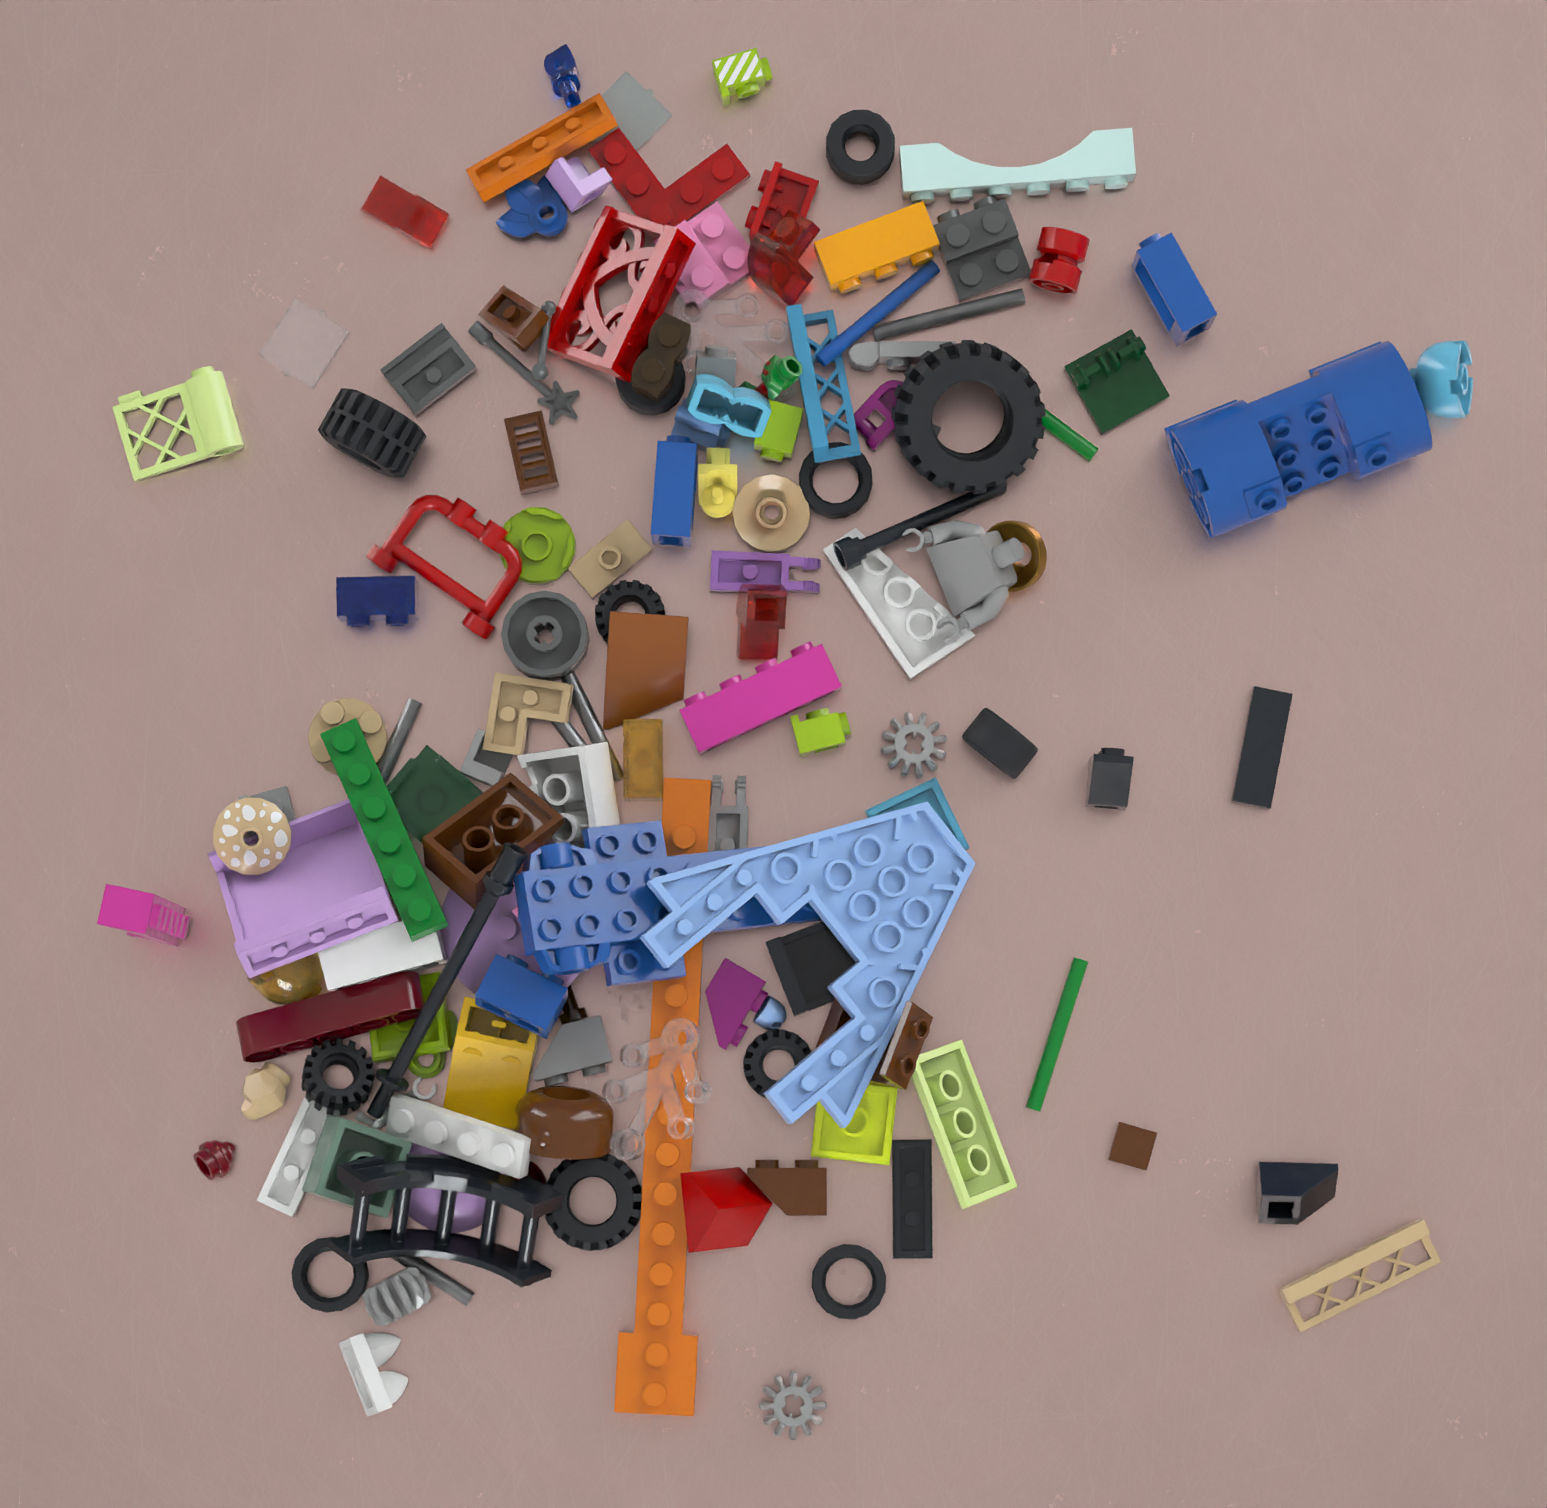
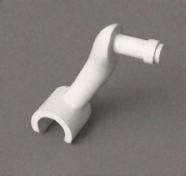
M419 1077L414 1081L413 1089L405 1095L422 1100L431 1099L437 1093V1084L433 1085L430 1094L424 1096L418 1091V1086L422 1081V1077ZM389 1105L380 1119H373L361 1111L357 1112L355 1119L378 1130L387 1124Z

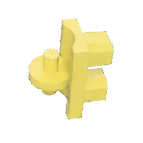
M707 448L706 464H698L699 505L710 517L720 518L728 515L734 508L735 498L738 494L737 464H730L729 448Z

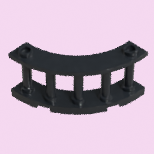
M406 1154V1161L385 1162L384 1155L373 1156L338 1165L336 1179L355 1192L350 1234L328 1240V1248L352 1265L389 1257L441 1258L483 1268L510 1280L521 1288L551 1277L552 1270L533 1259L539 1217L559 1210L562 1207L563 1194L529 1176L518 1180L453 1156L434 1154ZM412 1188L441 1189L436 1231L407 1229ZM396 1189L391 1229L366 1231L371 1195L377 1192ZM457 1192L486 1198L480 1238L451 1233ZM501 1204L513 1208L524 1215L518 1251L495 1243Z

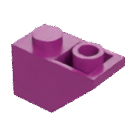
M727 958L723 960L705 990L718 1045L724 1050H727L730 1044L735 1047L739 1045L749 1028L743 1024V1021L750 1010L758 1013L769 994L762 990L766 981Z

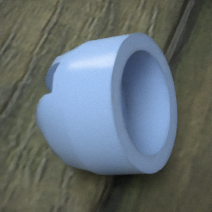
M769 995L758 1013L755 1014L753 1022L764 1029L777 1030L781 1027V1023H784L787 1019L785 1007L781 1002Z

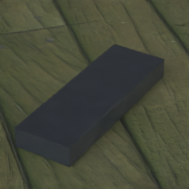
M1257 686L1253 687L1231 802L1271 809L1292 693Z
M932 1139L892 1140L893 1259L933 1258Z

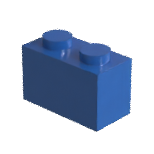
M496 954L475 994V1005L547 1039L568 999V988L563 986L564 981L555 975L544 972L542 975H539L527 969L529 965L514 955L508 954L504 958Z

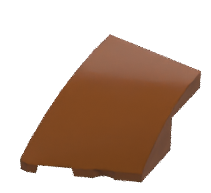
M610 611L603 730H611L635 718H640L657 709L684 700L689 617Z

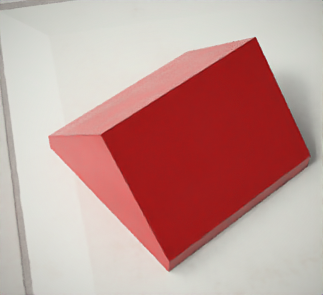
M740 1167L680 1173L688 1253L748 1246L773 1203Z

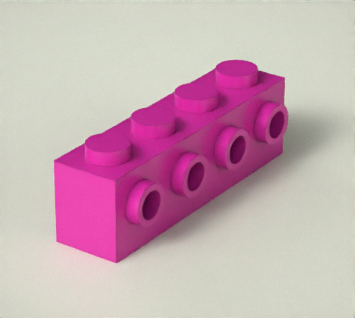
M811 641L792 649L790 651L792 658L778 664L776 658H773L756 666L757 674L743 680L739 674L719 684L721 691L707 697L705 691H702L685 699L686 707L679 711L699 755L841 690L842 685L823 645L820 644L814 647Z

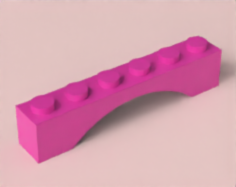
M106 884L97 924L127 932L126 935L178 947L179 939H186L190 916H185L186 908L158 895Z

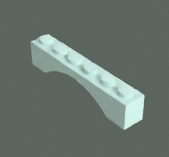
M1132 128L1093 131L1080 144L1061 156L1040 164L1022 167H995L973 162L953 153L940 143L902 145L899 148L902 199H911L912 204L921 201L924 204L932 203L935 201L934 197L950 196L951 201H966L973 199V194L988 193L989 196H995V198H1005L1011 196L1012 191L1027 190L1028 195H1044L1050 193V188L1066 187L1067 192H1082L1089 190V185L1104 184L1105 189H1121L1127 187L1128 182H1134L1136 176Z

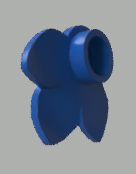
M544 175L537 184L524 179L505 190V196L511 209L503 214L496 221V224L503 232L518 238H525L536 232L543 236L553 237L564 230L568 222V212L563 204V200ZM547 213H554L549 219L542 218Z

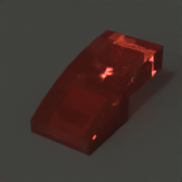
M381 175L360 208L361 211L429 248L449 216V213L417 194H411Z

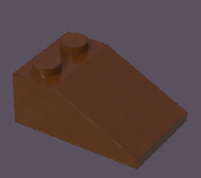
M509 773L422 838L425 867L475 910L486 890L482 879L486 871L492 870L504 848V844L506 842L514 843L530 855L551 839L564 823V817L516 776ZM523 863L516 876L522 873Z

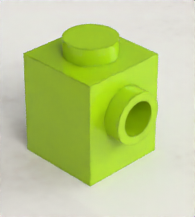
M769 400L771 414L762 437L755 438L754 450L761 451V458L781 463L783 457L792 459L804 409Z

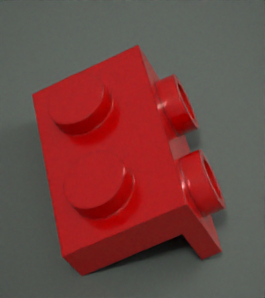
M776 161L772 171L765 169L758 187V191L763 193L759 207L751 206L745 222V227L750 229L749 241L793 256L818 189L819 180L784 169L783 164Z

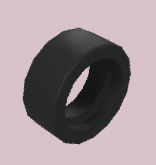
M842 442L828 443L829 449L848 445ZM812 451L803 460L799 472V486L806 501L809 503V508L816 514L830 519L846 518L858 512L868 501L873 484L872 469L862 453L858 456L841 458L847 460L855 467L859 480L856 492L850 499L842 503H831L817 495L813 487V475L821 462H814Z
M337 1237L316 1239L304 1246L296 1256L291 1272L293 1288L300 1300L311 1309L326 1313L342 1311L356 1303L365 1292L369 1278L366 1261L352 1265L354 1274L352 1284L346 1293L339 1297H322L311 1289L307 1279L309 1264L320 1253L333 1251L328 1248V1240Z
M842 1244L830 1248L818 1259L812 1272V1290L816 1301L827 1313L839 1319H857L868 1315L880 1304L886 1292V1274L882 1263L872 1251L859 1245ZM844 1258H854L863 1262L870 1270L872 1276V1288L868 1296L862 1302L854 1305H842L834 1301L828 1294L825 1285L826 1274L829 1268L836 1261Z

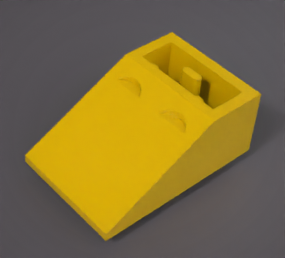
M464 996L443 1108L493 1125L515 1129L517 1126L515 1109L518 1101L528 1091L540 1036L475 1005V998Z

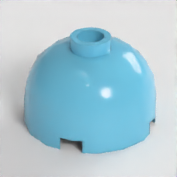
M1445 341L1429 346L1419 356L1416 368H1411L1409 371L1424 409L1437 417L1466 418L1465 415H1468L1470 412L1473 377H1468L1466 366L1472 365L1471 352L1467 341Z

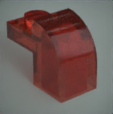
M788 210L769 237L758 232L756 233L748 251L747 267L752 281L768 297L786 306L794 305L814 277L798 260L819 233L820 229L813 221Z
M742 584L740 586L736 606V615L738 616L736 656L738 659L771 660L776 658L777 660L779 629H785L787 590L782 584Z

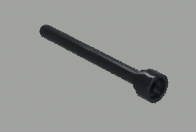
M1007 485L999 489L995 486L986 488V493L974 494L972 491L863 539L845 537L833 543L837 560L845 571L860 566L861 560L867 558L866 554L913 534L910 533L902 536L906 530L912 528L919 531L1003 495L1007 491Z

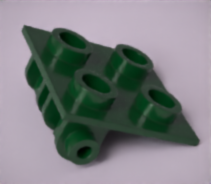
M1132 329L1064 366L1102 434L1170 397L1145 353L1146 346L1140 336L1136 337Z

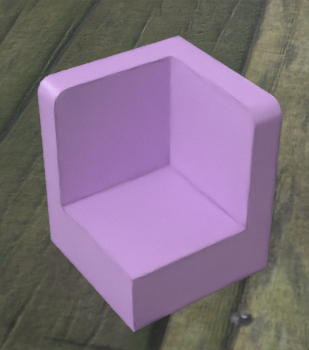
M563 157L556 159L545 174L571 213L600 197L613 180L604 167L590 174L578 157H573L568 161H565Z

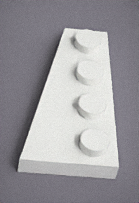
M854 528L836 541L848 536L851 539L855 537L863 539L865 536L857 528ZM833 543L823 549V552L910 680L975 637L973 632L965 628L961 630V636L956 642H945L943 639L955 632V626L948 624L937 630L936 625L938 621L944 617L957 619L944 606L924 591L915 580L896 566L880 549L866 554L867 558L861 560L860 566L845 571L839 564L834 552Z

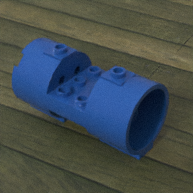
M1380 341L1308 370L1309 379L1250 403H1246L1244 400H1233L1164 428L1171 456L1176 464L1179 475L1182 474L1190 495L1188 497L1191 505L1209 537L1220 536L1282 511L1287 506L1286 497L1296 495L1325 481L1333 480L1349 472L1354 479L1358 480L1432 449L1431 430L1420 395L1404 360L1391 342L1381 343Z

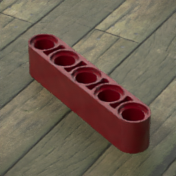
M415 971L400 972L244 1016L236 1021L243 1061L250 1063L262 1062L309 1049L316 1045H322V1042L328 1039L330 1042H334L336 1038L344 1039L415 1019L425 1003L419 973Z

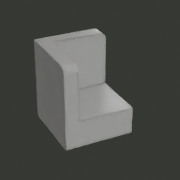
M478 729L460 773L492 787L504 778L513 755L482 750L486 731Z

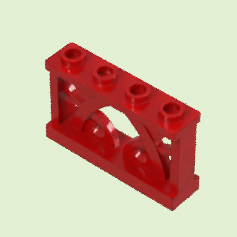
M606 205L594 224L593 232L584 251L577 260V265L567 286L561 293L556 312L551 318L547 349L558 357L569 359L630 383L634 364L638 357L646 350L651 328L663 314L696 243L676 227L667 224L662 225ZM626 230H631L634 234L633 250H630L628 242L623 239ZM645 234L658 238L655 247H644ZM628 270V282L634 291L629 302L615 307L604 317L600 305L599 288L614 276ZM638 270H639V272L642 273V275H641L639 281H638ZM594 331L584 343L572 345L576 335L578 337H585ZM600 340L607 346L603 357L590 353Z

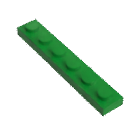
M354 718L321 733L320 736L411 941L414 942L449 926L357 719Z

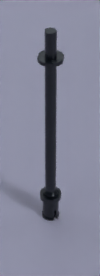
M506 842L492 870L486 871L482 879L486 890L389 1069L381 1068L377 1070L375 1077L381 1082V1085L367 1109V1113L377 1119L382 1117L395 1091H407L409 1083L403 1077L498 899L511 894L514 888L512 882L523 861L528 856L527 852L520 846Z

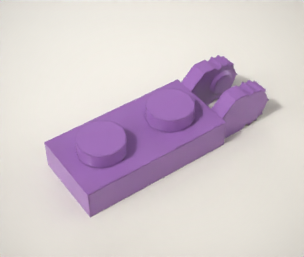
M712 550L710 591L788 594V592L819 593L820 584L814 581H789V568L812 571L821 567V560L818 558L790 557V554Z

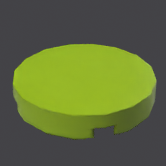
M529 507L516 513L505 522L503 528L509 532L505 539L519 551L522 559V573L519 581L529 585H545L558 580L568 571L575 557L576 540L570 525L559 513L545 507ZM500 555L504 568L507 569V562L505 558Z

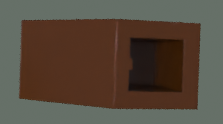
M755 1160V1168H747V1176L787 1216H827V1168H818V1160H795V1168H779V1160Z

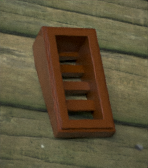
M542 410L504 419L521 495L558 487L559 482ZM537 423L538 430L519 435L515 434L514 428ZM537 438L541 440L540 445L523 449L518 447L520 442ZM544 453L545 459L522 464L521 457ZM547 467L548 473L525 477V471Z

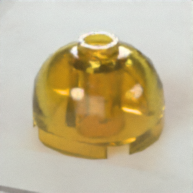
M317 952L252 978L248 977L247 979L268 1001L278 1005H286L300 999L304 1000L317 996L322 990L319 983L323 979L324 974Z

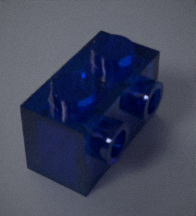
M415 576L336 577L337 617L341 622H346L347 627H369L370 621H386V626L399 627L408 626L409 620H419V583Z

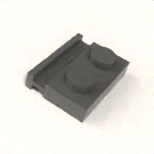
M442 323L380 369L381 373L415 416L477 370L475 364Z

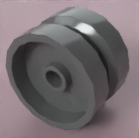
M545 590L529 593L516 601L505 615L501 631L504 650L515 668L528 678L548 681L561 680L566 675L578 670L587 656L590 642L585 617L577 605L560 593ZM545 631L551 632L554 640L549 644L545 640L540 643L539 636Z

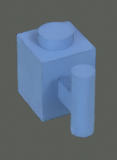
M684 398L682 405H679L674 418L676 421L671 435L689 437L690 443H697L698 450L706 453L707 448H726L732 430L725 423L710 424L695 418L688 411L687 398Z

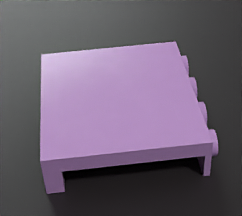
M349 799L290 821L291 846L285 859L271 871L260 875H243L228 868L218 857L216 850L207 853L216 871L236 939L234 946L237 956L249 978L398 921L387 884ZM256 834L244 840L247 844L254 845L259 841V837Z

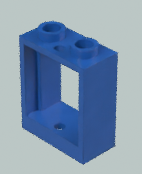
M1172 232L1164 237H1161L1160 233H1156L1140 242V249L1136 251L1132 268L1176 347L1210 329L1217 316V312Z
M669 435L666 441L657 442L650 533L653 545L692 548L699 455L697 443H690V438L686 436Z

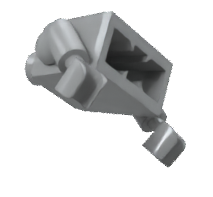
M959 520L929 526L928 531L925 532L912 528L902 534L904 536L916 533L920 537L919 545L915 548H907V551L917 552L921 550L925 543L931 542L933 545L926 548L953 617H961L957 620L952 617H944L938 621L936 625L937 630L948 624L955 626V632L943 639L945 642H956L961 636V630L966 628L970 631L998 615L1009 596L1008 588L1017 582V575L1012 564L1022 560L1025 556L1024 548L1018 539L1011 538L1003 542L998 531L985 532L984 528L979 524Z

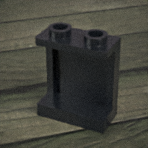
M823 921L765 942L794 1017L832 1003L835 997L827 987L856 963Z

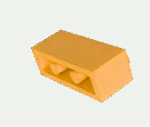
M921 201L814 242V251L830 292L839 289L842 294L861 287V281L872 276H876L877 280L890 277L898 272L897 267L912 262L913 266H919L935 258L933 253L939 252L940 243L925 204Z

